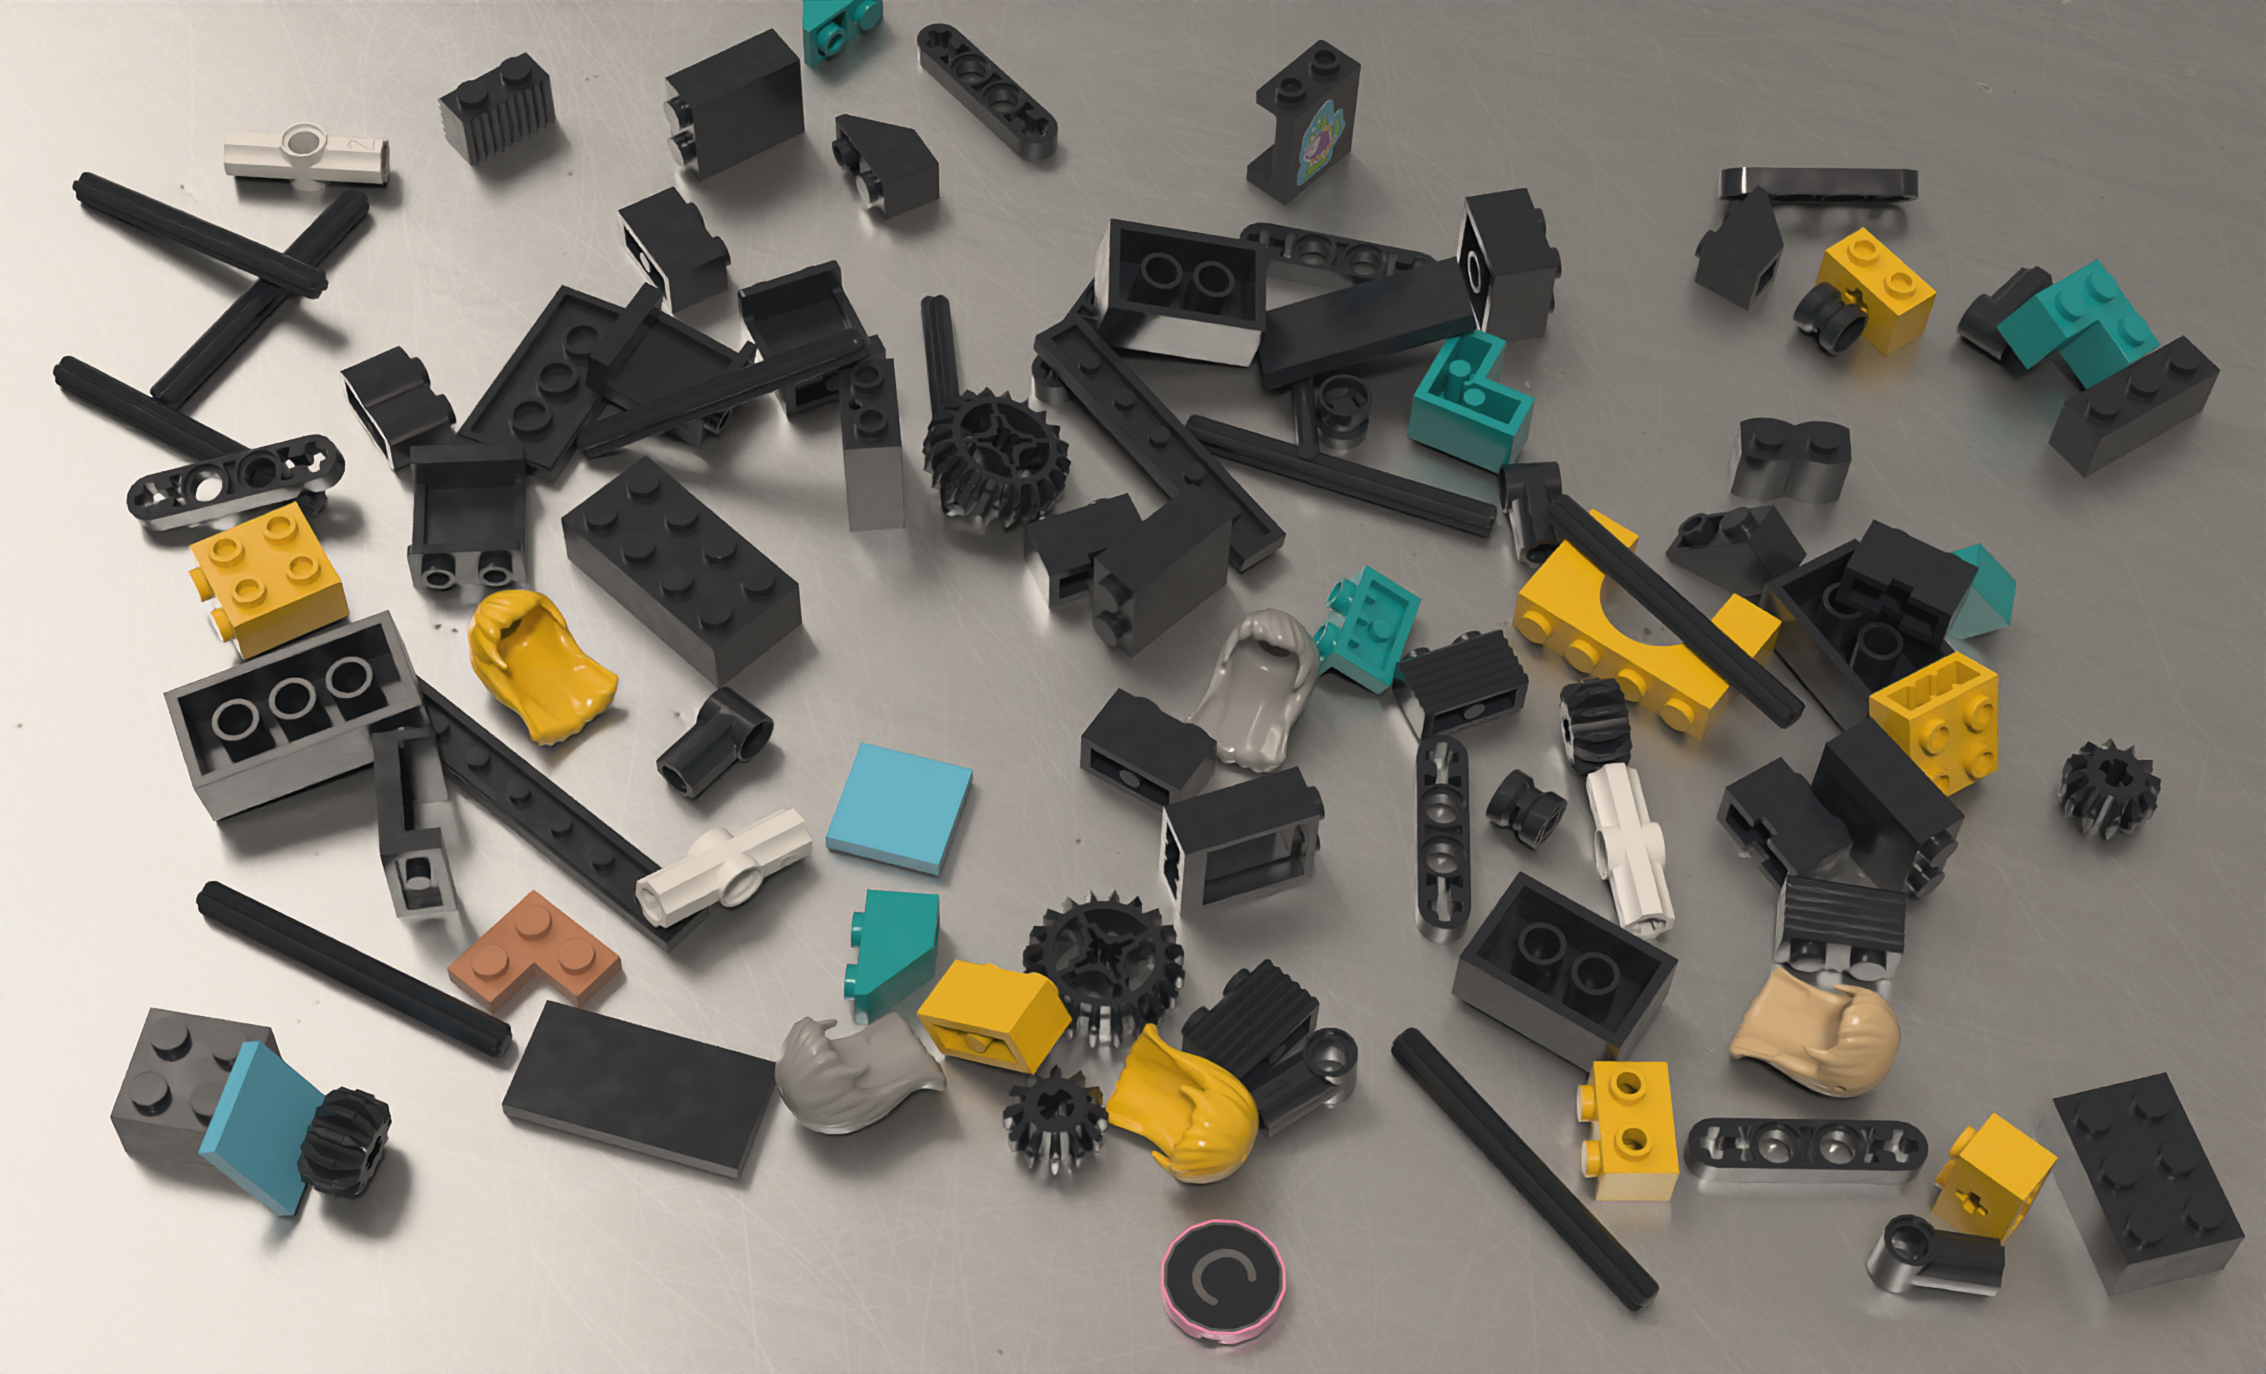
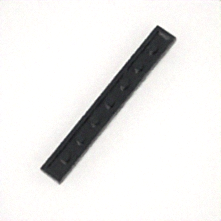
M416 674L438 735L436 738L444 774L448 779L667 954L710 916L708 906L667 928L661 925L655 928L643 915L641 904L635 895L636 884L638 880L662 869V867Z

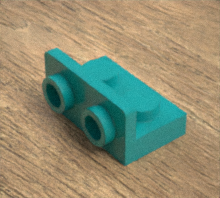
M1368 565L1364 566L1348 580L1344 577L1339 579L1326 599L1325 605L1330 608L1327 619L1318 627L1312 637L1320 654L1319 676L1332 666L1378 695L1391 685L1396 662L1400 660L1422 599Z

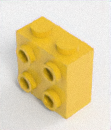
M296 501L189 545L196 568L187 571L193 589L201 603L211 599L216 609L209 612L221 641L224 644L233 640L243 660L350 615L342 582Z
M1956 651L1869 696L1870 716L1947 797L1998 770V674Z

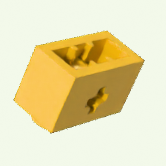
M1864 227L1825 250L1815 284L1817 286L1825 281L1831 283L1841 292L1842 300L1845 304H1856L1868 314L1869 320L1861 336L1885 357L1924 333L1937 294L1932 287Z
M1993 1112L1979 1131L1969 1125L1950 1149L1947 1155L1950 1157V1160L1934 1181V1185L1942 1191L1931 1212L1961 1233L1998 1238L2003 1246L2028 1214L2058 1157Z

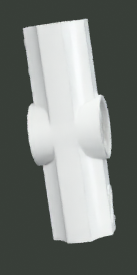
M298 122L287 127L282 133L227 131L224 140L223 163L226 175L286 178L297 190L314 192L327 187L332 181L387 183L390 171V148L388 139L327 136L324 129L316 123Z
M1625 763L1605 764L1596 772L1588 774L1586 781L1591 811L1597 828L1595 832L1597 868L1601 878L1610 881L1621 928L1643 940L1655 939L1659 934L1672 930L1675 922L1674 909L1672 908L1669 890L1663 873L1666 861L1663 834L1657 822H1650L1637 769L1629 768Z
M782 808L732 834L725 828H715L700 836L690 847L686 857L638 880L635 895L641 904L643 915L655 928L660 925L667 928L717 901H720L725 907H733L743 903L757 891L764 877L811 854L813 840L808 833L805 820L794 808L788 811Z

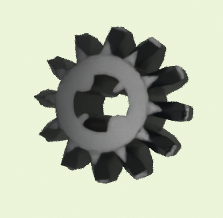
M1592 677L1564 686L1560 693V725L1563 733V742L1566 747V756L1573 770L1577 774L1596 772L1605 764L1625 763L1627 766L1631 759L1630 751L1633 747L1630 737L1632 729L1628 718L1629 710L1626 708L1625 696L1620 689V685L1614 678L1600 679L1599 677Z
M2111 738L2103 743L2101 748L2088 741L2085 746L2080 748L2078 754H2072L2071 758L2066 760L2061 771L2063 775L2057 788V798L2067 802L2065 805V818L2080 817L2083 820V833L2095 826L2102 830L2107 840L2115 835L2117 830L2130 837L2134 831L2138 830L2141 823L2145 824L2147 820L2151 819L2157 808L2156 801L2161 791V779L2151 775L2153 772V760L2136 759L2135 744L2123 751L2117 749Z
M1056 1064L1051 1069L1050 1078L1044 1079L1036 1072L1034 1075L1029 1074L1026 1077V1087L1013 1085L1009 1092L1010 1106L1006 1107V1110L1003 1111V1127L1006 1128V1131L1010 1132L1008 1134V1146L1012 1153L1025 1151V1163L1028 1164L1030 1169L1044 1159L1049 1161V1168L1054 1175L1060 1170L1061 1161L1068 1160L1080 1170L1081 1166L1085 1163V1152L1098 1154L1103 1145V1135L1101 1132L1108 1128L1109 1113L1106 1111V1108L1101 1107L1103 1105V1094L1100 1087L1085 1088L1086 1077L1081 1070L1071 1078L1065 1079L1062 1078V1071Z
M342 1086L337 1090L333 1089L325 1095L322 1105L316 1108L311 1124L307 1126L305 1140L300 1146L302 1153L297 1166L301 1181L315 1186L314 1190L332 1197L336 1194L349 1199L364 1190L367 1180L374 1175L375 1167L382 1158L384 1145L389 1139L387 1133L392 1120L388 1103L375 1099V1095L360 1089L354 1091Z

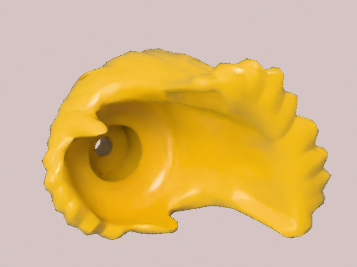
M503 590L486 597L477 606L467 629L468 654L471 667L486 689L499 702L521 716L529 729L530 739L538 746L546 744L550 747L558 741L564 742L570 735L579 734L587 722H593L596 715L606 712L607 707L614 700L619 678L615 673L610 672L582 651L570 633L564 616L551 599L539 592Z
M1148 1023L1138 1039L1132 1044L1131 1051L1125 1058V1067L1120 1072V1077L1115 1083L1114 1091L1104 1107L1109 1113L1108 1124L1142 1135L1156 1144L1168 1158L1157 1151H1152L1154 1160L1177 1180L1186 1183H1211L1232 1175L1249 1156L1259 1129L1257 1105L1246 1087L1221 1066L1203 1057L1177 1050L1168 1045L1160 1038L1157 1026L1153 1023Z

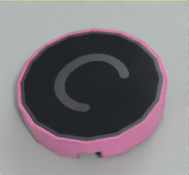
M1211 1219L1188 1227L1171 1242L1161 1262L1160 1297L1167 1314L1186 1334L1200 1340L1201 1336L1207 1339L1218 1340L1217 1344H1236L1258 1336L1275 1321L1285 1297L1286 1267L1277 1246L1259 1229L1237 1220Z

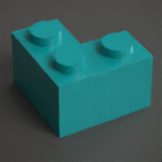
M2098 259L2035 294L1996 326L2027 370L2055 353L2060 352L2086 389L2149 355L2161 345L2149 329L2147 322L2137 313L2118 287L2116 280L2106 271Z
M1478 329L1447 338L1413 395L1407 437L1498 474L1501 464H1514L1528 439L1536 398L1499 384L1507 341Z

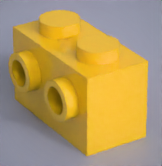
M956 959L916 1013L941 1054L1034 1075L1072 1021L1058 996V988L1047 977L1035 972L1025 974L1005 970L991 963L981 965Z
M1593 1061L1587 1085H1578L1577 1116L1579 1122H1588L1590 1140L1583 1141L1582 1171L1584 1178H1593L1595 1201H1670L1679 1176V1165L1667 1062Z

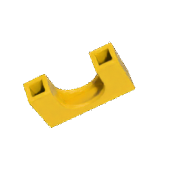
M1593 508L1589 511L1590 515L1635 553L1639 539L1637 534ZM1566 538L1518 592L1511 626L1520 630L1528 640L1542 644L1564 657L1577 670L1590 673L1600 679L1614 678L1620 685L1626 700L1639 703L1663 718L1673 729L1686 732L1701 742L1740 692L1685 643L1672 646L1647 645L1626 637L1614 628L1606 618L1601 603L1618 583ZM1733 593L1711 620L1762 666L1773 653L1782 624L1781 620L1736 593Z

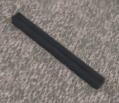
M941 294L935 297L927 295L920 302L932 418L935 414H938L943 404L948 402L951 397L959 398L960 396L949 300ZM940 489L941 505L944 514L950 517L957 514L964 516V507L958 502L946 504L947 491Z

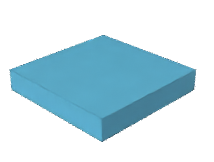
M861 742L826 834V848L939 876L973 782V769Z
M261 1041L243 1042L198 1154L277 1216L294 1215L306 1183L301 1181L297 1166L302 1153L300 1146L305 1140L307 1126L311 1124L316 1108L322 1105L325 1095Z

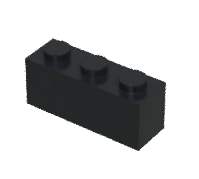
M2183 335L2065 401L2048 443L2080 475L2086 478L2203 411L2220 373V369Z

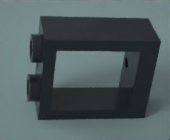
M894 358L861 360L838 369L849 531L905 528L902 442Z
M1298 766L1163 806L1159 871L1180 917L1312 877L1315 852L1320 850L1319 821L1324 820L1325 811L1319 791L1314 785L1307 787Z

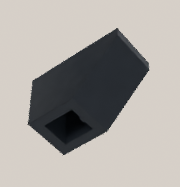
M848 114L835 117L836 140L832 141L834 157L842 170L849 169L854 176L857 189L866 204L873 203L884 220L940 199L939 163L915 129Z
M1757 185L1743 202L1739 199L1735 200L1726 212L1722 226L1716 232L1709 230L1701 239L1695 252V257L1699 259V264L1694 281L1747 311L1775 280L1784 247L1767 191Z
M1774 505L1754 508L1739 507L1732 511L1707 515L1705 513L1695 514L1680 525L1678 529L1679 534L1665 553L1672 563L1741 597L1763 594L1767 582L1799 567L1807 555Z

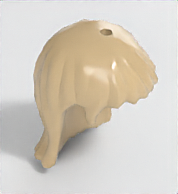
M1776 967L1758 996L1752 1000L1750 1009L1744 1014L1743 1023L1735 1034L1733 1042L1729 1047L1730 1056L1736 1060L1742 1057H1753L1763 1060L1813 1091L1832 1097L1850 1098L1867 1094L1877 1088L1887 1077L1897 1058L1901 1042V1029L1890 1005L1881 995L1870 989L1835 984L1833 988L1845 995L1826 992L1795 978L1783 967Z

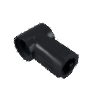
M2038 266L2031 269L2022 267L1991 297L1984 293L1974 300L1959 322L1958 334L2000 362L2005 361L2014 351L1996 326L2035 294L2053 285L2052 276Z
M1557 461L1501 464L1498 474L1499 501L1502 512L1510 514L1518 561L1526 562L1530 568H1540L1566 539L1545 517L1549 504L1562 495L1559 465Z
M727 686L719 688L704 702L698 713L696 724L656 760L657 771L663 776L673 791L683 798L689 796L694 799L737 758L741 761H747L755 757L769 741L774 730V721L732 688Z
M1322 1028L1314 1031L1306 1039L1301 1051L1245 1085L1257 1105L1259 1115L1258 1130L1260 1133L1263 1132L1270 1138L1323 1103L1336 1104L1346 1100L1353 1093L1357 1081L1358 1047L1353 1037L1346 1031L1338 1028ZM1325 1060H1333L1339 1062L1343 1067L1337 1071H1325L1316 1065Z
M1906 1214L1891 1219L1869 1253L1867 1265L1869 1274L1875 1283L1883 1289L1894 1293H1906L1919 1285L1995 1297L2001 1288V1279L2005 1268V1246L2001 1245L1998 1238L1937 1230L1925 1219L1912 1214ZM1894 1248L1906 1251L1913 1260L1903 1258Z

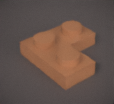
M533 889L454 961L447 970L451 982L491 1014H495L535 975H538L574 1005L581 1008L622 969L618 954Z

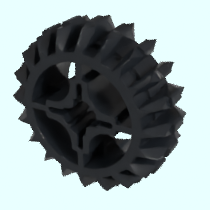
M988 387L981 393H978V395L967 389L959 398L951 397L948 402L943 404L938 414L933 416L927 428L928 433L923 441L922 453L926 456L923 470L933 474L931 488L947 491L946 504L958 502L964 507V517L975 512L982 516L985 525L993 520L994 517L998 518L1006 528L1015 522L1016 519L1026 525L1035 516L1042 517L1045 512L1049 511L1055 499L1058 500L1066 487L1065 481L1070 472L1069 467L1071 465V461L1067 458L1069 444L1059 439L1061 426L1048 425L1046 423L1047 411L1034 412L1029 408V398L1019 403L1012 400L1008 390L1001 396L996 397Z
M1090 889L1085 896V904L1082 905L1077 904L1067 896L1062 903V913L1047 909L1046 914L1043 916V926H1033V930L1029 934V945L1023 951L1022 965L1026 969L1023 973H1039L1050 979L1058 988V996L1072 1018V1021L1064 1031L1068 1042L1082 1032L1087 1034V1041L1092 1048L1098 1043L1099 1036H1110L1111 1042L1118 1048L1120 1043L1123 1042V1033L1129 1032L1138 1039L1146 1024L1153 1023L1157 1028H1160L1161 1024L1165 1021L1166 1010L1174 1011L1178 1004L1179 991L1184 986L1185 970H1183L1184 950L1182 945L1176 944L1177 933L1174 930V925H1162V915L1159 908L1142 913L1143 904L1139 896L1127 905L1120 903L1119 895L1115 889L1109 895L1108 901H1097V897ZM1077 946L1079 955L1069 960L1068 967L1057 971L1055 967L1060 958L1072 947ZM1149 965L1152 971L1149 978L1139 988L1131 992L1129 981L1138 976L1139 969Z

